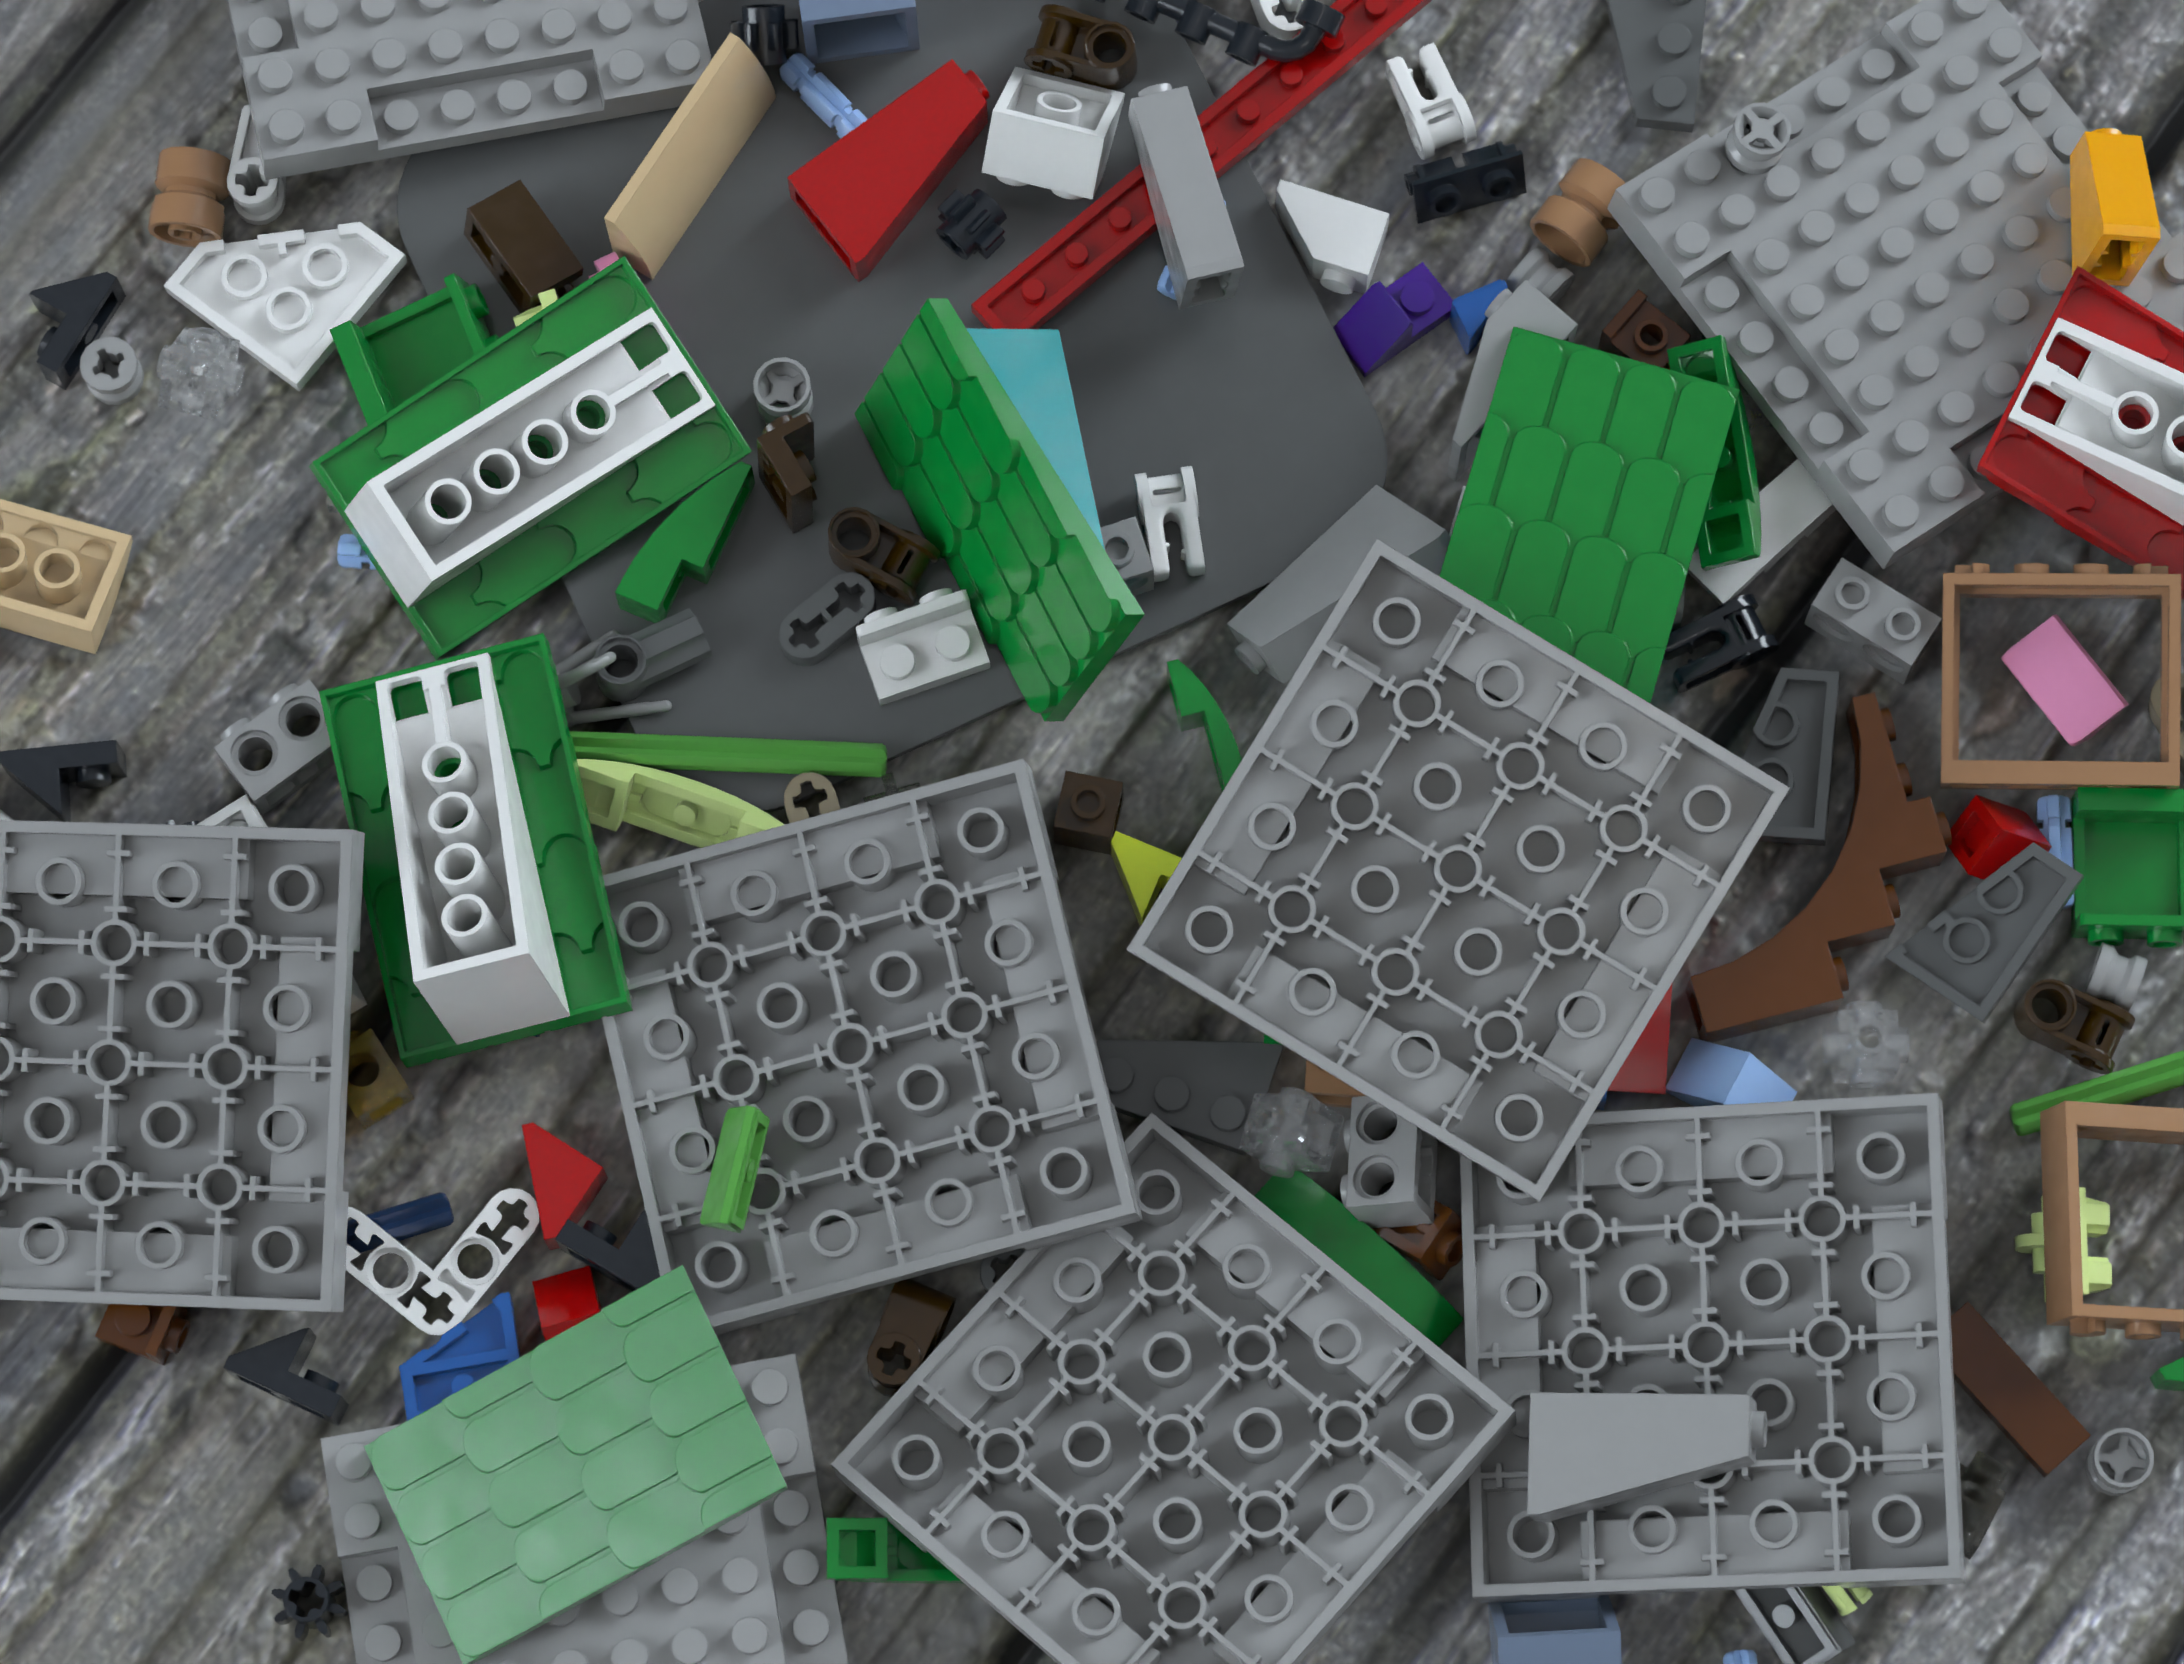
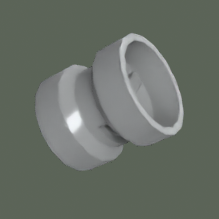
M782 357L765 362L757 370L753 380L757 410L763 421L769 424L784 415H792L793 418L805 412L811 415L814 407L810 377L804 366L796 360ZM777 401H778V402H781V403H787V404L781 405V404H778Z
M2130 1428L2113 1429L2105 1433L2089 1449L2085 1460L2087 1477L2090 1483L2102 1493L2110 1496L2125 1495L2136 1489L2150 1475L2154 1465V1452L2149 1441L2140 1432Z

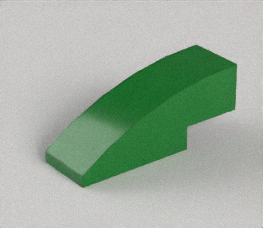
M741 461L711 479L683 501L653 532L631 562L615 591L621 610L655 624L666 619L686 576L708 584L755 485L751 465Z

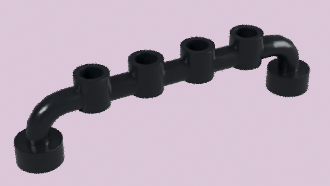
M1095 0V1H1098V2H1101V3H1105L1106 0ZM1128 0L1124 11L1150 24L1156 23L1160 13L1179 22L1174 31L1178 35L1200 45H1206L1210 34L1229 42L1225 51L1227 55L1253 67H1256L1260 56L1285 63L1302 60L1315 51L1324 36L1336 39L1345 20V16L1323 3L1315 0H1303L1294 20L1304 27L1299 35L1293 39L1283 40L1270 35L1250 23L1237 21L1222 15L1216 10L1194 0Z

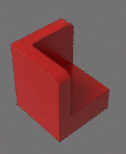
M1979 795L1974 796L1950 829L1952 844L1948 846L1968 875L1983 880L2033 842L2047 852L2052 847L2026 812Z

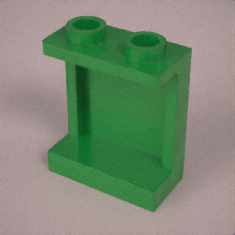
M453 273L444 277L446 288L365 326L359 327L349 320L330 329L367 425L499 339L498 335L490 336L483 319V317L490 314L489 307L476 283L469 285L457 274Z
M2078 787L2071 798L2072 821L2070 822V827L2073 831L2074 869L2081 873L2084 879L2074 892V904L2071 907L2072 938H2088V945L2100 947L2103 942L2114 947L2124 944V939H2147V946L2152 948L2166 949L2182 946L2184 940V789Z

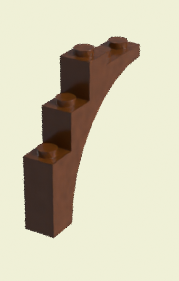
M1875 692L1853 697L1846 711L1854 754V801L1845 842L1832 872L1809 904L1773 938L1733 962L1690 977L1685 991L1700 1040L1713 1043L1838 1011L1844 999L1842 992L1849 990V982L1841 957L1832 958L1831 953L1889 938L1896 925L1894 919L1900 918L1901 912L1894 886L1892 884L1884 885L1883 880L1940 866L1947 853L1946 846L1952 844L1951 831L1946 815L1943 811L1935 813L1931 796L1907 801V797L1913 794L1911 778L1904 762L1896 763L1890 744V742L1896 741L1893 718L1887 707L1879 708Z

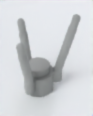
M610 630L556 665L568 727L582 723L650 715L671 710L672 703L669 700L574 711L573 706L581 702V695L576 682L613 663L616 660V654L610 651L588 662L586 661L595 656V651L602 641L610 636L620 634L618 630Z

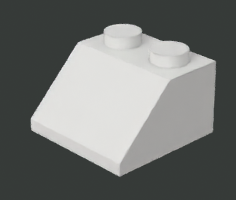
M1015 67L992 112L981 173L994 175L999 181L1012 186L1031 184L1051 189L1055 195L1065 199L1075 200L1083 197L1093 199L1104 175L1125 93Z

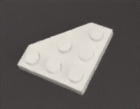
M362 222L339 224L338 229L308 233L300 229L257 235L258 239L224 243L223 239L200 242L163 286L170 296L300 392L336 348L330 329L349 320L356 324L407 263L404 253Z

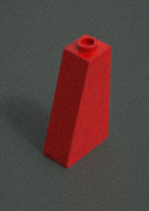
M953 59L787 177L792 200L858 283L870 274L988 123L986 100L990 98L987 88L972 70L964 74Z

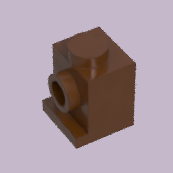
M1638 289L1602 330L1598 350L1670 370L1667 349L1689 344L1691 335L1647 301L1648 296ZM1647 332L1660 343L1654 346L1646 345L1640 336Z

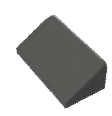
M1819 1586L1734 1590L1783 1664H1825L1855 1644L1854 1638Z

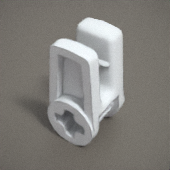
M1434 43L1423 46L1419 50V67L1425 78V87L1430 89L1434 100H1425L1421 96L1413 80V70L1408 69L1403 58L1394 57L1385 63L1387 80L1405 118L1412 143L1422 160L1433 157L1435 149L1462 140L1463 143L1467 144L1477 139L1475 123L1464 97L1457 91Z
M245 105L241 112L227 175V188L233 198L234 207L240 218L250 224L265 225L276 220L283 212L286 177L265 180L250 106Z
M1192 466L1180 467V473L1151 478H1147L1146 473L1134 474L1141 525H1144L1148 554L1154 568V582L1165 581L1169 578L1170 574L1168 559L1170 544L1165 540L1163 527L1168 521L1176 522L1180 528L1183 546L1181 559L1185 560L1188 575H1205V561L1198 522L1199 506Z

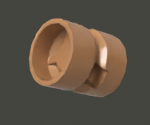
M179 146L163 149L159 153L155 185L162 193L155 195V200L151 204L148 223L149 233L164 242L193 248L200 242L222 240L225 214L224 206L219 202L229 196L227 175L231 160L216 152L196 147Z
M1586 158L1577 159L1559 182L1563 192L1562 195L1549 196L1530 220V227L1541 243L1563 260L1580 267L1590 266L1608 242L1606 230H1615L1620 226L1607 208L1615 190L1625 184V182L1614 172L1593 160Z

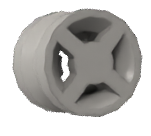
M1765 102L1752 103L1745 106L1737 114L1725 142L1726 155L1731 164L1748 174H1763L1775 167L1791 135L1790 122L1785 113L1776 106ZM1755 141L1760 142V143H1765L1764 147H1763V146H1756V145H1752V144H1753Z
M1538 246L1529 252L1508 277L1506 284L1508 290L1513 293L1527 280L1556 305L1570 288L1575 275L1566 267H1555L1550 262L1549 254Z
M103 337L89 344L81 355L80 370L82 377L97 400L107 405H121L130 402L139 394L144 382V372L134 350L126 341L117 337ZM112 362H117L119 365H113Z
M2103 942L2095 957L2083 992L2094 998L2110 1001L2129 1012L2141 985L2148 959L2139 955L2130 958L2119 955L2114 946Z

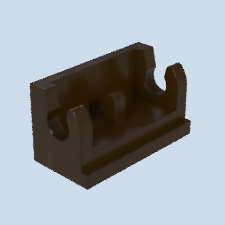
M521 180L467 208L464 235L520 314L541 305L538 293L555 289L559 299L574 289L571 283L583 275L584 268Z

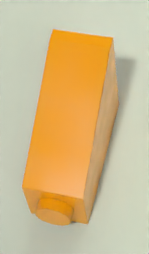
M2100 128L2091 132L2085 131L2070 155L2072 275L2078 265L2108 285L2129 286L2161 239L2160 224L2142 136L2125 135L2113 128Z

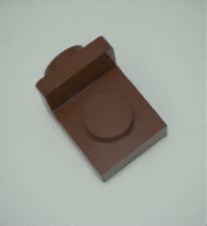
M1436 1200L1432 1224L1371 1228L1396 1251L1418 1262L1430 1276L1439 1281L1444 1278L1451 1267L1457 1265L1463 1258L1462 1220L1454 1210Z
M109 1304L95 1337L100 1341L165 1365L170 1352L178 1354L187 1338L190 1321L186 1320L185 1317L188 1310L180 1306Z

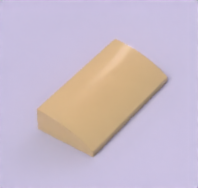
M731 32L604 217L613 252H616L619 259L625 256L633 269L652 280L776 98L773 85L758 59L746 44Z
M0 499V628L96 654L121 586L133 543L132 536Z

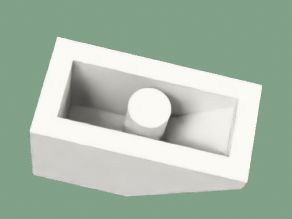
M1280 179L1276 193V211L1311 277L1319 279L1322 286L1336 293L1351 294L1353 291L1364 294L1369 288L1387 235L1389 213Z

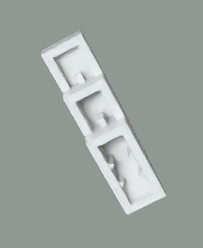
M1799 459L1794 461L1759 492L1761 510L1760 557L1705 571L1701 568L1699 550L1697 549L1693 553L1688 573L1720 605L1734 599L1762 571L1766 573L1804 535L1808 537L1836 510L1835 506Z

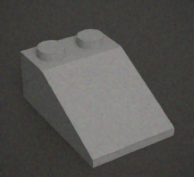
M1527 280L1513 293L1507 288L1504 289L1485 311L1484 315L1488 319L1481 332L1482 339L1452 439L1447 476L1454 482L1473 464L1513 327L1572 343L1575 341L1578 324Z

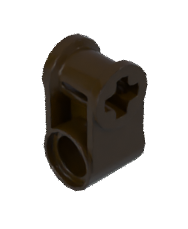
M1046 4L1041 7L1038 18L1042 24L1034 48L1027 49L1024 62L1028 67L1036 72L1110 90L1124 88L1133 81L1137 74L1138 65L1133 35L1126 26L1118 22L1081 14L1061 5ZM1108 49H1117L1124 53L1120 60L1113 63H1104L1097 58L1100 53Z
M849 507L837 512L831 519L828 527L829 555L833 563L841 570L863 575L881 593L906 605H913L918 598L915 590L930 563L936 564L942 556L941 551L935 545L920 535L900 529L859 507ZM848 530L863 531L870 539L869 543L860 550L846 549L838 540Z
M2044 979L2033 984L2016 1003L2013 1014L2015 1025L2019 1032L2029 1040H2033L2066 1056L2073 1063L2085 1069L2105 1075L2113 1072L2115 1062L2112 1060V1057L2124 1031L2131 1030L2135 1023L2133 1015L2125 1009L2108 1001L2094 998L2055 979ZM2044 998L2051 1001L2058 1011L2057 1022L2046 1023L2038 1019L2033 1012V999ZM2101 1028H2102L2103 1031H2102V1033H2101V1035H2100V1037H2099V1040H2098V1042H2097V1044H2096V1039H2097V1037H2098V1035H2099V1033H2100V1031H2101Z
M911 1279L895 1283L867 1354L869 1380L876 1391L884 1396L892 1397L930 1356L948 1325L956 1298ZM896 1354L904 1356V1368L907 1370L897 1368L893 1376L886 1375L882 1360L891 1362Z

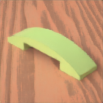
M577 759L590 823L615 832L622 821L703 848L785 825L770 814L736 796L677 774L616 761Z

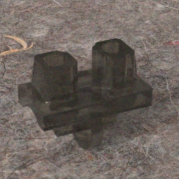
M1982 1451L1976 1452L1967 1467L1960 1463L1964 1557L1969 1560L1980 1546L2006 1495V1492L2000 1489L1999 1486L2009 1471L2006 1466Z

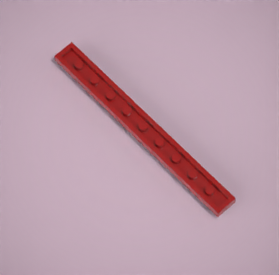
M1337 0L1329 7L1342 13L1345 16V20L1336 39L1324 36L1315 51L1302 60L1287 63L1268 58L1197 116L1217 179L1432 0ZM1299 31V32H1298L1295 36H1293L1291 39H1293L1294 37H1296L1297 35H1299V33H1300L1301 31ZM1141 164L971 304L972 313L987 329H1039L1158 229Z

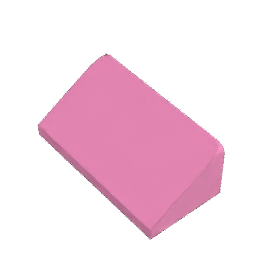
M2057 614L2051 616L2001 656L2004 664L2071 746H2076L2092 738L2129 705Z

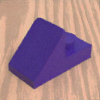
M1422 262L1386 288L1380 281L1374 283L1333 328L1347 356L1361 374L1366 377L1450 318L1453 300Z

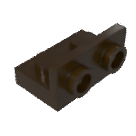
M808 412L795 418L792 415H784L769 423L762 430V436L757 438L758 471L760 480L794 534L813 523L812 502L817 500V495L811 484L817 478L810 464V461L815 458L814 422Z

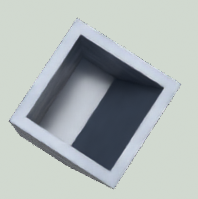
M799 0L806 55L813 64L920 49L915 0Z
M1600 1595V1598L1488 1602L1492 1664H1622L1621 1631L1609 1595Z

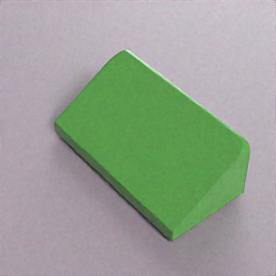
M748 1105L729 1108L725 1114L700 1216V1223L704 1226L741 1233V1230H744L770 1123L769 1117L756 1107Z

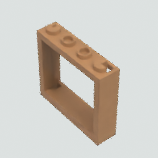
M1985 563L1955 565V573H1943L1940 789L2077 790L2078 787L2179 789L2181 574H2168V566H2151V564L2133 565V574H2109V565L2098 563L2073 565V573H2049V565L2042 563L2015 564L2014 573H1990V565ZM1960 598L2161 599L2160 762L1959 760Z
M2063 1101L2041 1111L2040 1134L2047 1325L2069 1326V1334L2078 1337L2105 1335L2106 1328L2125 1329V1338L2132 1340L2161 1338V1332L2180 1333V1341L2184 1342V1309L2083 1304L2077 1139L2184 1145V1109Z

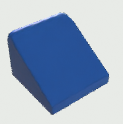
M1499 279L1453 299L1449 321L1466 355L1473 351L1482 338L1481 332L1488 319L1484 315L1486 309L1504 289H1508L1505 280L1501 281Z

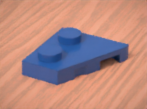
M510 1292L500 1293L492 1299L493 1303L465 1323H458L443 1334L440 1341L429 1349H422L399 1366L407 1421L441 1403L446 1397L521 1357Z

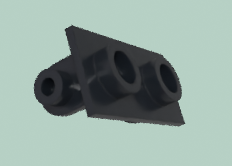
M1500 140L1495 142V144L1462 153L1465 166L1456 168L1452 157L1423 165H1414L1413 172L1404 174V180L1409 195L1414 196L1417 223L1420 224L1437 218L1447 217L1454 213L1527 193L1522 151H1517L1514 143L1504 145Z

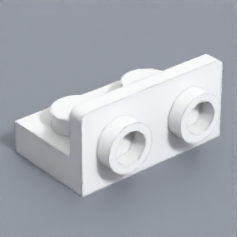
M950 588L935 590L921 597L919 605L898 612L896 607H887L872 612L864 618L865 623L855 628L858 644L880 706L990 668V661L973 617L966 590L954 593Z

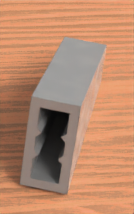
M1162 83L1146 87L1138 92V97L1131 99L1128 118L1178 308L1180 310L1235 297L1244 270V263L1188 86L1172 89L1171 84Z
M1375 485L1227 623L1239 643L1234 649L1236 655L1253 673L1259 675L1264 670L1282 684L1286 683L1295 674L1376 539L1439 576L1450 541L1448 532L1380 486Z
M1530 1392L1527 1515L1536 1522H1551L1755 1465L1756 1448H1766V1411H1757V1403L1750 1394Z

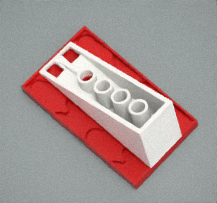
M2077 265L1978 464L1977 472L1986 476L1992 484L2054 519L2053 522L2131 567L2137 564L2168 566V574H2181V598L2183 600L2184 332Z

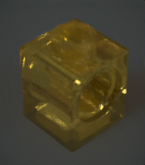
M371 1028L362 1034L358 1030L351 1031L349 1041L347 1103L364 1130L415 1099ZM364 1062H373L379 1065V1075L372 1084L365 1087H357L350 1083L351 1073L357 1065Z

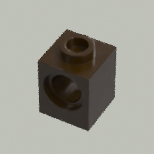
M1065 771L1053 826L1054 843L1111 855V840L1118 828L1124 800L1123 782Z

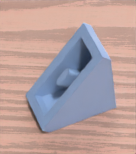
M1691 1038L1666 1086L1667 1093L1694 1107L1793 1101L1797 1094V1091L1750 1052Z

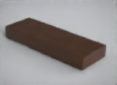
M1968 1301L1951 1316L1954 1380L2045 1478L2091 1436L2090 1433Z

